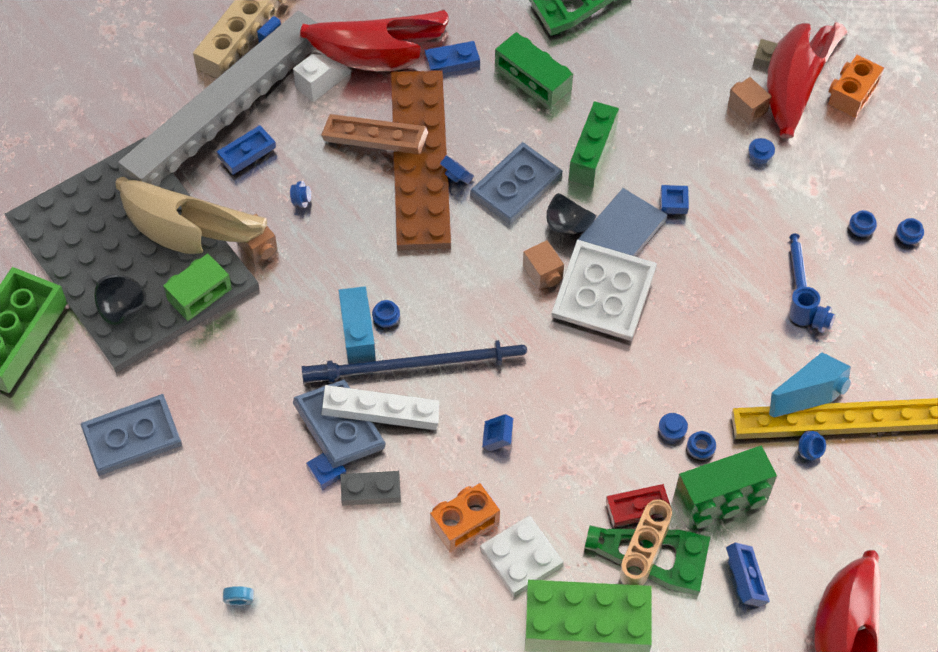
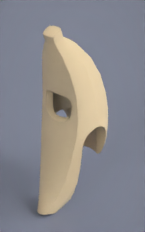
M120 177L116 180V189L120 191L122 204L131 222L140 232L154 242L175 251L188 254L203 253L201 236L229 242H247L261 235L267 225L266 218L176 193L146 182L128 180L125 177ZM180 206L182 208L181 215H179L176 211L177 208Z

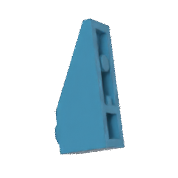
M366 286L339 289L348 364L376 361Z
M821 352L772 392L769 415L778 417L831 403L839 395H843L848 391L851 385V379H849L851 366Z

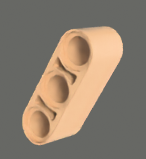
M653 500L645 507L622 560L620 578L625 585H644L647 581L668 532L672 516L671 507L663 500ZM652 514H660L665 520L655 522L650 516ZM649 540L654 546L643 548L638 542ZM637 566L642 570V573L631 575L627 568Z

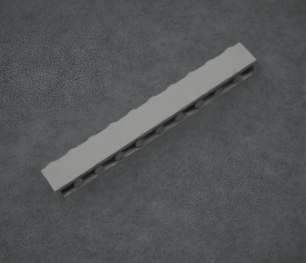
M299 10L118 161L120 177L159 186L166 176L175 172L188 157L194 156L203 144L211 141L224 126L231 124L235 117L243 110H247L260 95L266 94L275 82L283 79L287 72L295 65L300 64L311 51L317 50L308 39L300 37L302 24L311 25L317 22Z

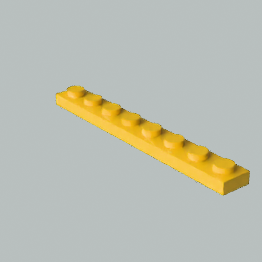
M938 398L828 403L778 417L769 415L770 406L733 408L731 413L735 439L802 436L807 431H816L820 435L938 429Z

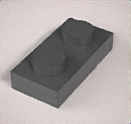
M399 471L340 474L342 506L401 502Z

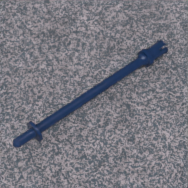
M495 340L494 348L344 365H338L333 363V360L327 361V364L302 366L303 384L328 380L329 383H335V380L340 376L496 359L497 365H502V358L523 356L527 353L528 349L522 344L501 347L500 341Z

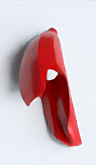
M443 9L433 13L378 20L302 24L300 37L308 39L317 50L331 60L348 67L367 71H394L417 63L420 57V46L416 43L440 37L449 22V16Z
M834 22L833 26L826 25L821 27L809 42L811 25L809 23L798 24L778 42L768 68L767 92L772 96L769 104L774 119L780 128L781 138L790 139L794 137L795 129L803 115L822 68L836 45L848 35L844 25Z
M875 550L865 551L862 558L853 560L839 570L827 585L816 616L815 652H879L881 582L878 566L880 557Z

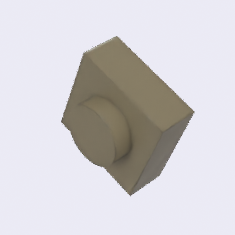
M761 39L753 64L769 68L771 57L778 43Z

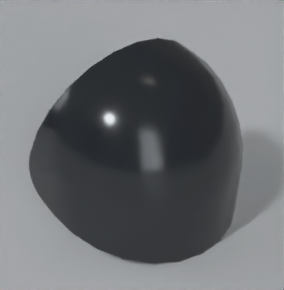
M557 193L548 206L546 219L549 227L557 233L578 234L587 230L597 215L581 207L561 193Z
M121 274L102 277L96 284L94 293L96 307L101 317L109 324L119 325L130 321L146 303V293L143 287L128 276Z

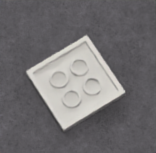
M577 240L552 310V317L632 341L657 263Z

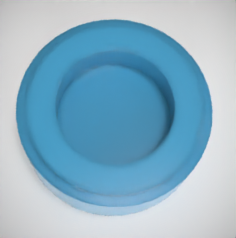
M234 586L223 589V602L225 604L244 606L254 601V590L252 588Z

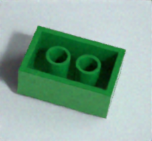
M762 445L679 473L673 500L687 529L695 526L703 528L710 525L715 519L721 517L725 519L732 518L743 509L749 507L757 509L765 505L770 497L777 474Z

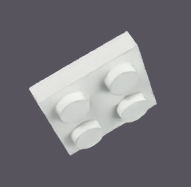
M530 515L480 545V551L513 597L527 589L528 579L542 580L564 566V561Z

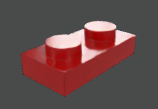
M664 484L606 496V504L613 527L639 522L645 507L653 500H663L671 507ZM652 514L650 516L651 519L663 517L660 514Z

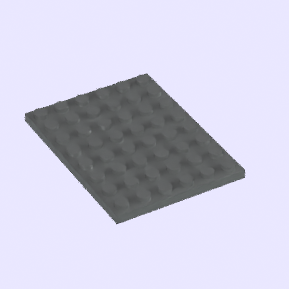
M145 137L4 214L48 279L62 287L68 307L115 373L259 289L258 281L226 241L201 236L203 253H182L154 242L140 232L131 222L122 204L120 191L116 189V180L120 178L118 161L145 140ZM173 173L166 176L158 186L190 196ZM181 206L176 210L179 215L182 213ZM206 254H209L229 274L232 290L187 321L167 300L163 285L172 276L178 275L187 269L194 260L201 259ZM113 274H121L134 279L143 287L146 293V303L140 312L130 321L119 325L109 324L101 317L96 307L94 296L97 282L102 277Z

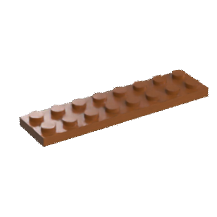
M443 71L391 72L393 122L426 126L428 130V135L420 154L394 151L397 251L451 249L448 176L445 174L447 169L440 164L447 155Z

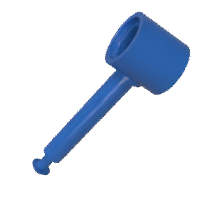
M793 233L789 236V239L793 242L790 247L796 290L792 295L789 317L794 323L806 326L813 323L821 297L818 291L807 287L802 246L798 242L800 235Z

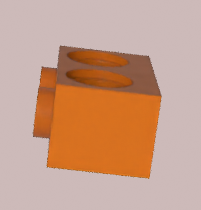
M856 54L851 63L846 62L843 66L840 79L835 78L830 85L828 93L831 96L828 105L856 118L879 85L884 67Z
M481 483L474 487L468 486L462 489L456 498L449 502L443 501L437 504L430 513V525L449 552L454 551L500 522V509ZM472 505H480L481 507H483V509H481L480 511H472L471 509H469V507ZM447 520H455L458 522V524L455 526H447L444 524V522Z

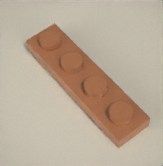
M330 114L321 136L326 142L420 154L427 138L428 130L426 126Z

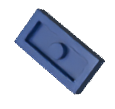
M474 41L425 50V59L429 71L442 70L444 74L480 67V57Z
M259 125L218 150L217 156L232 174H235L274 150L276 142Z
M736 542L727 546L728 563L734 573L737 593L742 599V603L759 607L769 603L770 600L753 546Z

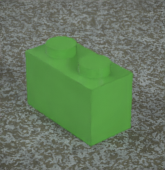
M206 254L201 259L194 260L187 269L178 275L172 276L163 285L167 300L187 321L232 290L229 274L209 254Z

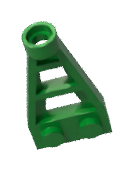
M561 0L529 1L549 34L554 35L576 26L614 0H582L584 4L573 12H568Z
M589 525L584 548L596 551V553L622 565L625 555L619 551V543L622 540H632L636 529H604ZM668 530L662 545H670L676 550L673 567L665 570L653 564L648 579L668 589L698 596L701 589L710 537L684 530ZM599 538L604 539L603 544L598 542ZM649 540L639 541L643 544V548L654 546ZM630 566L628 568L638 574L642 573V570L637 566Z

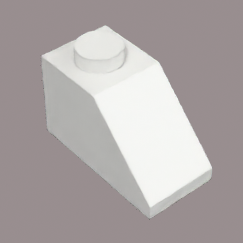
M318 54L310 55L293 68L296 89L312 102L316 101L350 74V70L343 64L331 60L326 55Z

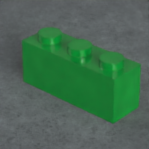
M515 32L495 49V66L548 106H554L572 90L573 73L570 69L558 63L549 53L542 51L530 39L521 36L519 33Z
M596 101L593 102L570 160L569 181L594 188L617 128L619 108Z

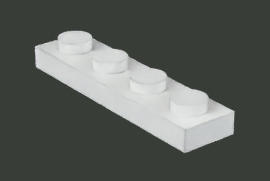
M325 385L321 415L437 430L439 400Z

